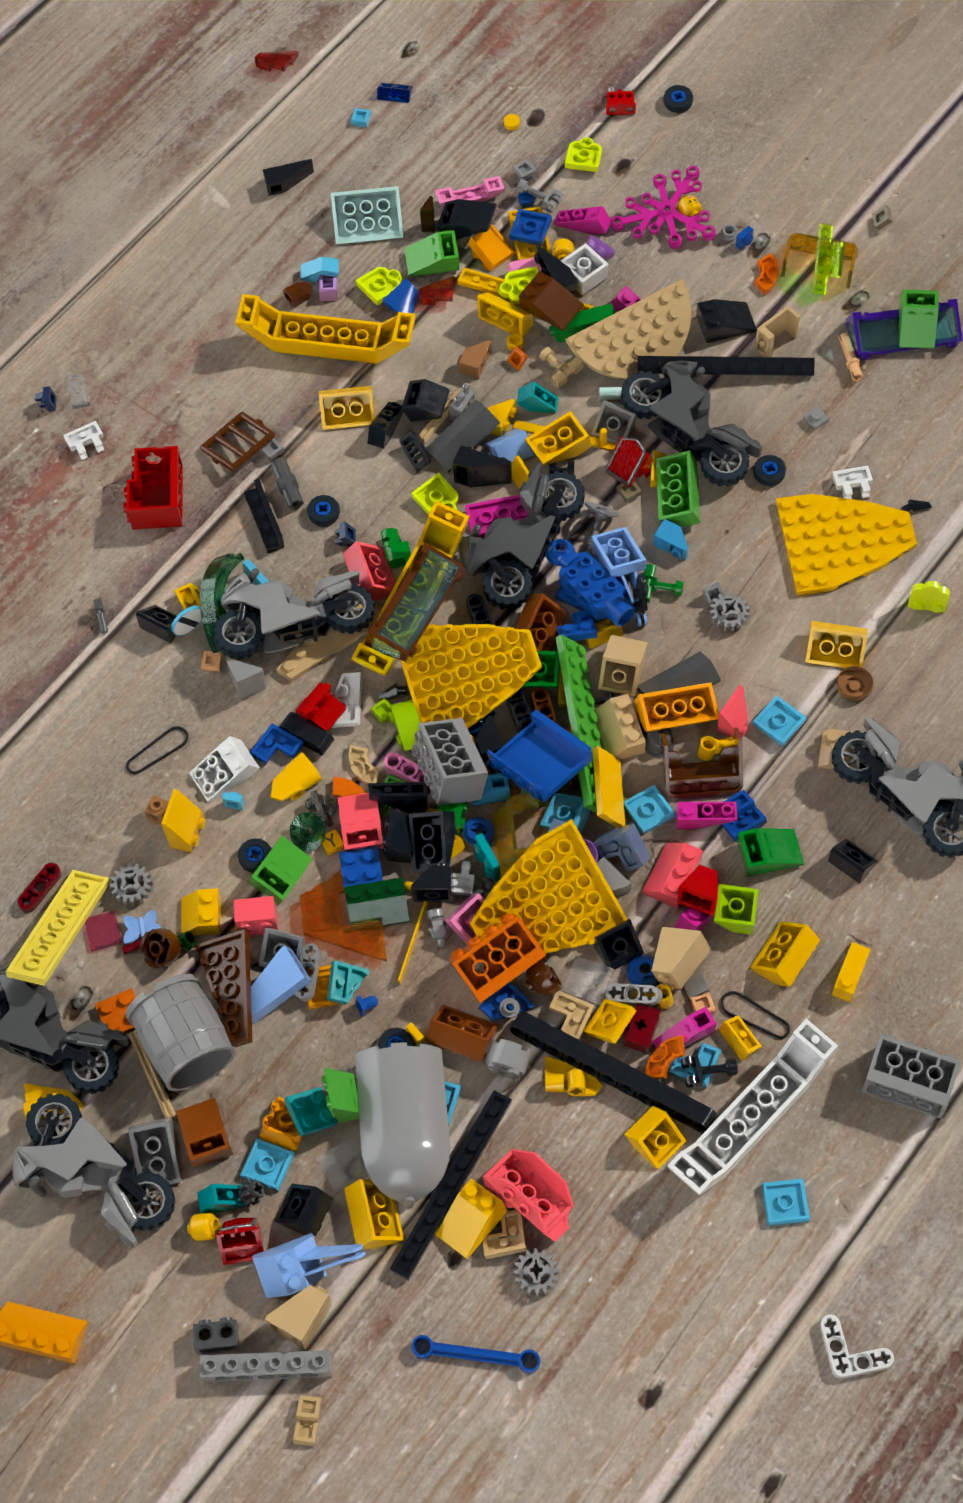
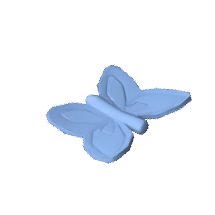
M155 910L146 913L144 918L124 917V923L128 928L123 937L125 944L134 942L138 939L140 933L143 938L145 932L161 928L156 923L157 916Z

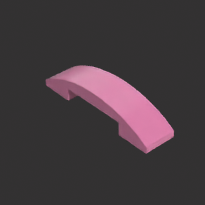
M500 176L484 179L481 185L454 191L451 187L435 190L439 205L444 206L446 202L456 199L483 202L505 191Z

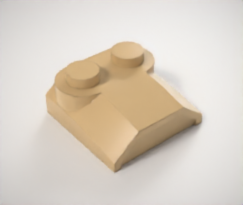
M837 729L823 731L817 768L834 770L831 762L834 745L841 736H845L849 731ZM851 747L845 750V752L853 753ZM844 756L846 763L851 760L850 757ZM852 763L851 765H849L852 768L856 769L855 764Z

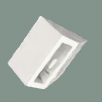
M229 736L191 770L189 774L207 802H210L223 795L224 792H228L247 781L260 767L242 740Z

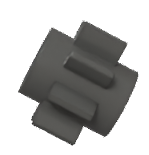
M256 1179L243 1181V1186L238 1188L240 1200L246 1203V1205L251 1203L254 1206L260 1203V1198L264 1197L263 1185Z

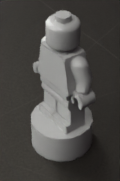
M442 908L428 910V919L431 920L432 929L429 928V932L432 938L437 940L438 946L444 947L446 944L444 938L448 936V926L445 927L443 925Z

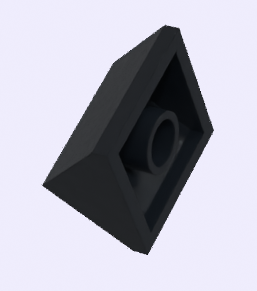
M157 605L136 612V618L141 629L171 644L176 637L171 630V625L177 615Z
M847 839L832 847L828 859L829 863L859 884H861L878 862Z
M630 919L594 937V948L609 972L644 954Z

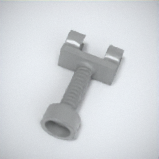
M524 179L519 181L516 192L521 194L527 192L542 199L541 209H545L548 213L555 211L556 203H560L562 200L560 198L563 196L561 191H555L554 188H551L548 194L539 192L528 186V181Z

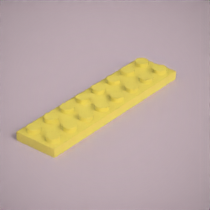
M72 870L6 970V976L45 986L109 886V878Z

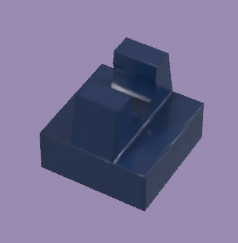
M50 386L43 387V392L35 394V401L39 402L40 408L46 407L49 412L56 411L55 393Z
M347 522L340 523L339 528L335 530V534L339 536L335 543L339 546L348 545L350 547L356 542V529Z

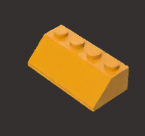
M711 682L639 694L634 700L637 718L646 732L719 719V711Z
M7 1301L0 1311V1345L75 1364L88 1321Z

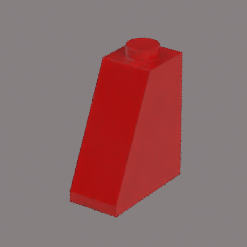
M698 865L680 885L677 903L711 916L715 915L718 900L717 871Z

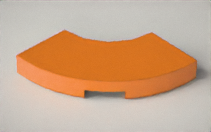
M771 253L757 261L760 275L755 280L754 285L764 295H767L774 288L778 278V265Z
M333 777V797L339 798L365 793L355 782L341 777Z
M675 1036L662 1042L649 1057L645 1074L654 1079H667V1071L671 1063L678 1058L685 1057L684 1036Z

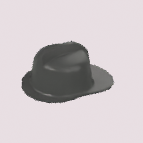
M640 724L646 742L645 750L648 754L656 758H662V733H665L668 751L673 750L674 739L669 728L646 732Z

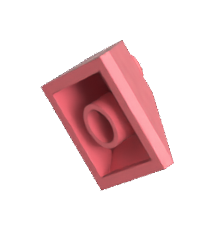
M741 685L738 686L719 713L717 731L727 737L732 736L734 738V728L739 729L741 737H744L748 731L747 709L744 690Z

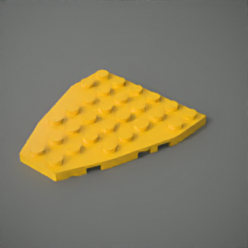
M818 494L776 498L775 500L796 596L834 591L844 583L849 584L854 582V579L862 575L865 577L886 567L890 561L900 558L905 552L911 551L917 546L910 513L868 501Z
M429 624L415 646L418 649L413 658L409 656L406 662L400 660L420 723L463 718L467 729L510 699L542 668L530 630L499 627L490 624ZM418 628L393 636L395 644L406 649Z
M570 819L538 837L494 885L469 923L479 938L484 934L483 930L489 925H497L501 922L500 918L508 912L510 914L514 912L523 921L545 953H550L581 945L594 944V937L628 919L576 825ZM511 938L508 945L512 946L515 939ZM494 950L491 957L495 958L499 951Z

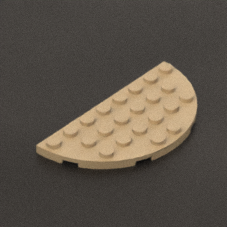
M681 279L568 337L565 341L576 357H579L595 372L614 379L624 380L627 377L630 378L631 374H637V356H677L682 349L691 324V303L687 286L684 280Z

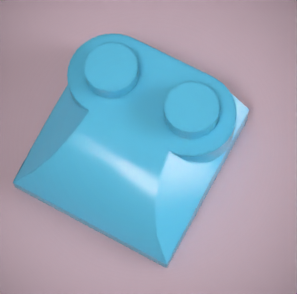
M554 793L540 826L549 829L554 818L563 822L572 819L579 833H581L590 815V810L584 807L583 797Z

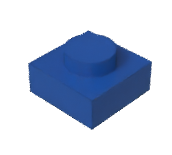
M749 225L737 235L736 247L740 250L750 245L753 241L754 229Z

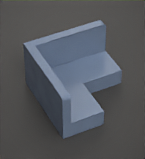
M634 823L603 833L593 843L601 859L603 857L608 859L618 855L627 872L643 867L650 858V854Z

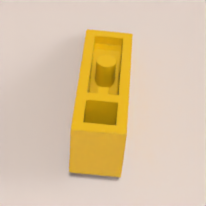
M854 942L851 943L835 983L832 996L851 1003L869 956L870 948Z

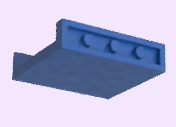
M535 710L531 713L532 722L495 754L488 750L487 755L488 763L493 769L497 768L507 779H512L518 787L526 789L533 798H538L544 803L593 760L591 747L538 710Z

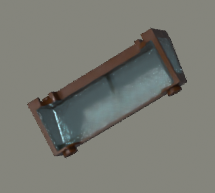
M426 543L422 546L421 554L415 559L412 568L379 620L368 631L365 641L366 646L404 662L407 661L409 656L413 658L418 649L415 646L455 582L459 583L464 576L462 572L463 564Z

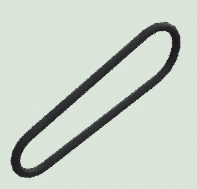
M179 726L168 729L127 761V771L131 774H138L183 747L188 741V732ZM180 729L185 733L186 738L181 745L138 771H131L129 769V764L132 760L170 731Z
M729 991L722 996L720 1004L722 1010L726 1014L732 1017L737 1016L731 1012H728L723 1004V1001L726 996L730 994H736L742 997L743 999L747 1000L751 1004L755 1005L756 1007L760 1008L764 1012L768 1013L769 1015L773 1016L777 1020L784 1023L787 1026V1033L783 1036H779L741 1018L744 1023L749 1024L779 1039H783L789 1035L790 1026L785 1020L773 1014L764 1007L760 1006L751 999L747 998L743 994L736 991Z

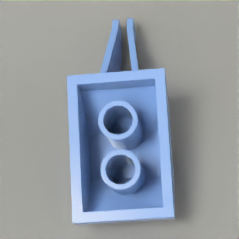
M310 1233L252 1255L266 1298H273L299 1292L327 1276L325 1269L362 1258L366 1254L365 1251H359L363 1248L362 1244L317 1246L313 1234ZM339 1256V1257H335V1258L328 1259V1260H325V1261H322V1259H321V1258Z

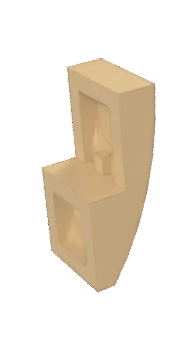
M300 1395L293 1438L294 1444L315 1446L321 1398Z

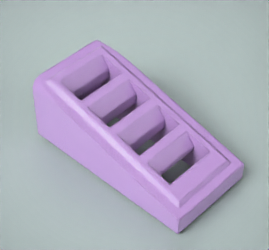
M320 275V301H337V277Z

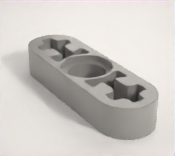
M313 943L306 944L301 952L300 963L304 970L306 968L313 969L312 975L309 976L311 982L306 985L308 992H305L303 996L300 993L305 990V987L295 993L303 1002L310 1001L315 994L322 952ZM313 949L316 953L312 954L310 958L308 953H311Z
M612 983L605 991L608 1000L629 1004L656 1005L660 1003L663 996L661 989L652 985ZM636 988L638 996L632 1000L630 992ZM617 990L623 992V995L614 996L612 993ZM644 993H655V997L652 998L644 996Z

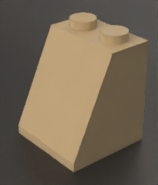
M611 635L603 655L598 689L636 696L648 642Z
M662 927L651 970L660 985H667L671 991L682 989L710 951V946L702 932Z
M309 1285L266 1316L265 1321L269 1329L306 1350L332 1307L330 1296L327 1295L328 1291L319 1285L316 1288Z

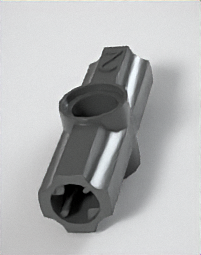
M275 459L271 466L276 476L279 491L284 495L289 509L297 510L304 502L298 490L299 487L295 475L291 473L286 459Z

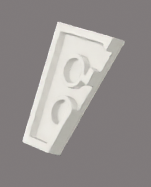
M361 672L342 673L334 694L335 698L346 706V711L331 728L360 726Z

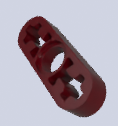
M46 864L19 896L18 905L23 912H33L61 878V870L57 864ZM48 871H55L56 874L49 875ZM37 884L45 885L44 890L41 892L34 890ZM29 900H30V902H31L30 905H28V904L24 905V903H23L24 901H29Z

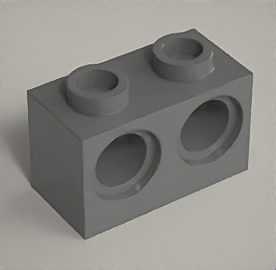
M223 1317L220 1318V1321L216 1322L204 1319L198 1321V1324H193L194 1350L197 1355L240 1350L239 1326L236 1319ZM231 1329L232 1335L228 1338H223V1331ZM206 1331L211 1332L208 1340L203 1341L200 1339L202 1333Z

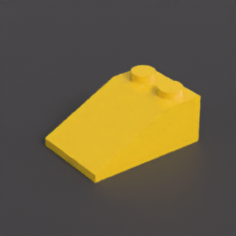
M571 411L525 439L543 466L576 457L592 447L589 435Z
M174 789L161 824L170 848L192 853L194 847H197L199 843L198 835L200 829H204L206 819L202 811L179 790Z
M471 1178L457 1194L436 1233V1237L465 1259H468L506 1214L507 1209L501 1199Z

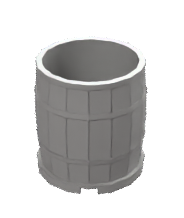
M181 974L155 984L156 990L148 995L142 992L130 1003L125 1012L130 1025L134 1026L138 1039L154 1069L160 1075L168 1090L171 1091L189 1089L205 1082L222 1071L235 1056V1050L229 1041L224 1026L208 997L201 990L200 981L198 978L195 979L193 974Z

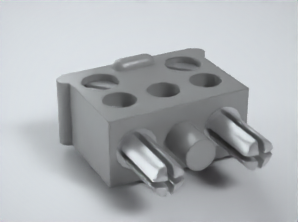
M464 383L449 407V419L452 421L475 401V391L469 388V384Z

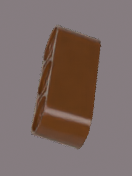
M543 687L535 688L531 693L533 710H538L542 714H548L546 717L558 724L547 689ZM542 697V698H544V699H543V700H537L536 698Z

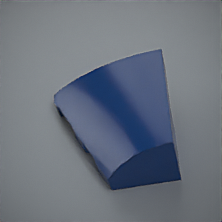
M405 278L383 299V305L394 311L396 315L398 312L414 313L419 292Z

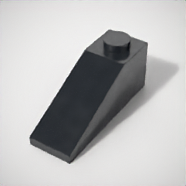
M425 782L368 783L370 800L407 813L427 812L428 793Z

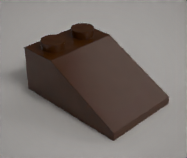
M540 271L519 295L521 309L562 331L566 329L584 307L581 301L555 279Z

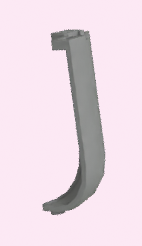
M407 1042L391 1043V1047L382 1049L374 1046L355 1054L361 1151L364 1166L372 1182L383 1194L403 1205L409 1206L424 1198L436 1188L443 1178L449 1162L450 1137L442 1049L421 1043L418 1047L407 1046Z

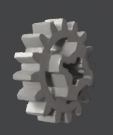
M726 592L724 597L719 594L718 600L713 599L712 604H710L709 617H712V623L717 622V628L723 626L724 631L727 628L734 631V627L741 629V624L746 625L747 619L750 616V606H747V600L742 601V595L735 597L736 594L733 592L732 596H729L728 592Z
M128 863V868L120 866V872L114 871L116 877L110 878L112 884L109 886L113 890L111 893L113 897H116L117 902L123 900L124 905L131 902L132 906H135V901L138 900L139 903H142L141 898H149L147 892H152L151 885H153V881L150 879V872H147L145 867L140 869L139 864L136 863L132 867Z
M534 1248L533 1254L526 1250V1257L519 1256L520 1263L515 1262L514 1264L518 1270H514L513 1275L519 1276L515 1279V1283H521V1291L527 1289V1295L529 1296L534 1291L536 1297H539V1291L546 1295L547 1288L554 1289L552 1282L558 1283V1277L555 1275L560 1274V1270L555 1268L558 1262L551 1261L553 1258L552 1254L545 1256L544 1249L540 1254L537 1248ZM532 1260V1263L529 1266H525L527 1262ZM540 1260L546 1262L548 1266H544ZM536 1264L537 1269L539 1270L538 1280H536V1276H534V1269ZM545 1278H549L546 1283L541 1285V1282ZM525 1279H529L533 1285L527 1283Z

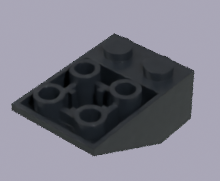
M464 199L446 202L436 229L439 232L454 230L456 240L484 233L490 228L497 204Z
M461 445L453 461L454 482L470 488L512 483V461Z

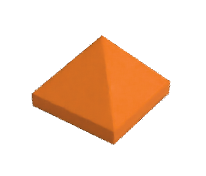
M515 346L507 361L520 371L528 356Z

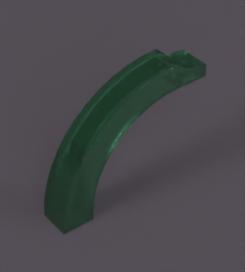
M228 553L215 558L209 564L203 576L200 590V611L205 635L213 654L221 651L218 650L214 639L215 623L217 620H220L219 617L222 614H226V609L221 604V598L225 593L226 583L231 571L244 560L242 553L235 555L234 553Z

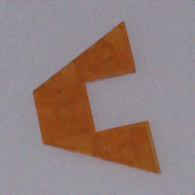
M341 870L332 875V878L316 885L311 891L300 895L303 933L305 936L385 962L387 961L382 922L343 927L340 894L345 893Z

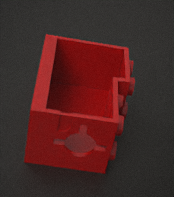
M178 446L134 448V456H131L134 471H131V479H127V487H124L126 502L123 503L124 513H126L127 523L131 524L132 530L183 527V464ZM150 452H153L161 460L150 462L146 460V457L151 456Z

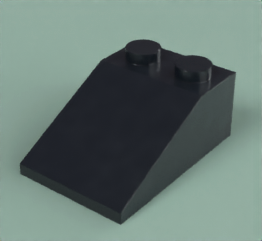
M712 299L697 303L696 317L706 343L757 332L746 302Z
M454 811L409 814L413 873L425 872L430 866H436L439 863L450 866L456 832Z

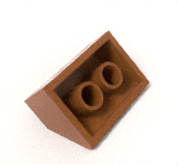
M543 593L529 595L514 629L530 630L537 651H552L558 636L556 626L564 625L569 612Z
M442 1005L430 1021L425 1041L435 1047H443L454 1054H462L473 1061L482 1062L489 1052L499 1024Z

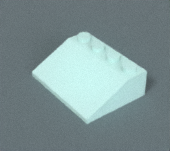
M398 186L331 193L336 245L404 238Z

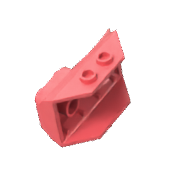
M512 1149L482 1177L484 1187L501 1199L505 1207L515 1208L554 1242L569 1229V1212L574 1205L567 1182L535 1152Z

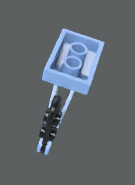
M626 527L591 536V544L596 561L610 573L611 577L614 576L625 587L624 597L636 608L633 618L637 627L647 625L645 611L648 610L645 597H647L648 585L644 575H637V572L646 569V559ZM625 575H628L635 602L624 577Z

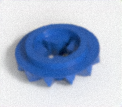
M482 817L470 819L464 825L465 829L463 830V836L467 843L474 846L476 836L474 831H478L480 826L487 843H490L494 837L492 823Z

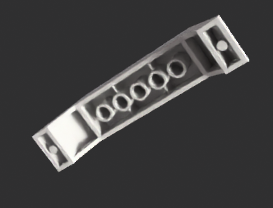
M805 1019L769 1065L694 1144L681 1151L667 1167L698 1195H701L723 1180L803 1095L838 1048V1045L808 1019Z

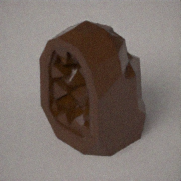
M298 282L283 289L284 297L291 306H299L310 298L311 285L307 282Z

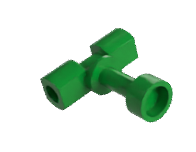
M646 564L643 574L648 585L647 597H645L646 603H650L652 592H656V589L674 591V595L682 596L683 581L676 580V584L659 582L658 578L655 577L656 566Z

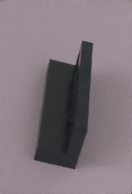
M259 478L255 479V488L245 491L244 496L266 551L269 553L285 546L283 536Z

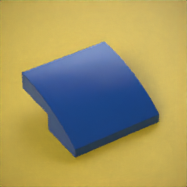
M744 790L723 801L736 802L737 821L721 824L735 842L738 838V832L756 829L767 823V818L755 806V801Z

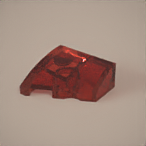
M260 52L255 56L256 67L270 72L273 68L285 72L289 64L293 65L299 52Z
M455 276L419 288V305H436V301L453 302Z

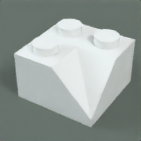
M586 243L561 260L572 270L578 282L576 290L581 295H584L608 278L609 264Z

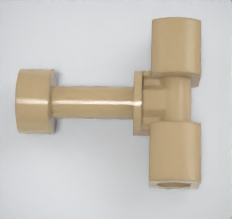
M549 347L544 348L539 355L542 361L545 363L550 362L557 368L556 374L551 377V383L557 389L567 382L569 375H576L584 368L583 361L577 357L569 363H561L554 357V351Z

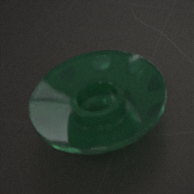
M304 812L293 819L290 825V838L299 849L303 851L315 850L320 847L325 839V825L318 815ZM310 828L312 829V835L309 834Z

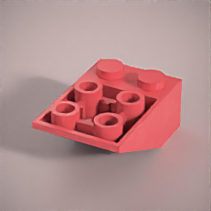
M369 793L339 797L338 804L345 851L378 846V849H383V833L378 802L370 800Z

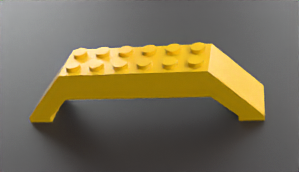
M242 294L235 325L274 352L378 364L410 345L416 314L398 312L396 316L383 323L278 311L261 300L260 296Z
M438 501L434 503L420 539L376 621L379 620L412 568L415 559L421 554L420 550L424 543L454 559L470 516ZM430 550L428 561L450 568L452 562ZM424 565L401 601V604L426 612L447 571ZM397 607L380 635L395 643L393 636L417 629L424 615ZM366 636L357 646L351 660L386 676L398 663L399 659L387 656L366 646ZM378 639L373 645L375 648L399 656L396 649Z

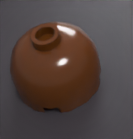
M157 928L144 934L140 948L146 957L143 958L150 967L157 969L172 965L180 955L181 946L177 935L171 930Z
M543 957L526 970L528 980L525 983L531 992L535 990L540 995L550 996L562 990L563 987L552 966L545 965L548 961Z

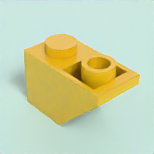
M514 399L488 407V410L500 422L490 434L500 437L504 432L508 431L510 420L515 418L517 413Z

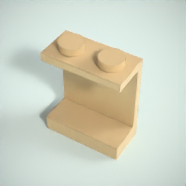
M786 306L758 327L755 350L762 357H772L774 339L786 331L796 339L800 322L799 313L790 306Z

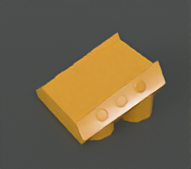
M491 224L488 231L471 237L468 242L472 256L475 259H480L483 267L490 272L516 254L495 226Z
M276 1097L271 1105L269 1115L263 1119L262 1130L259 1136L264 1141L290 1151H295L298 1149L303 1136L300 1137L284 1103V1098Z

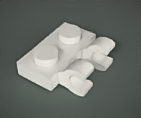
M96 421L63 435L71 452L77 450L82 461L88 458L84 446L90 443L94 444L98 453L105 451L100 440L104 436Z
M868 466L833 471L832 477L836 490L842 489L843 498L852 499V488L859 486L862 499L870 498L869 492H871L869 485L872 484L873 479Z
M462 861L461 874L453 873L454 894L470 896L473 894L475 875H470V861Z

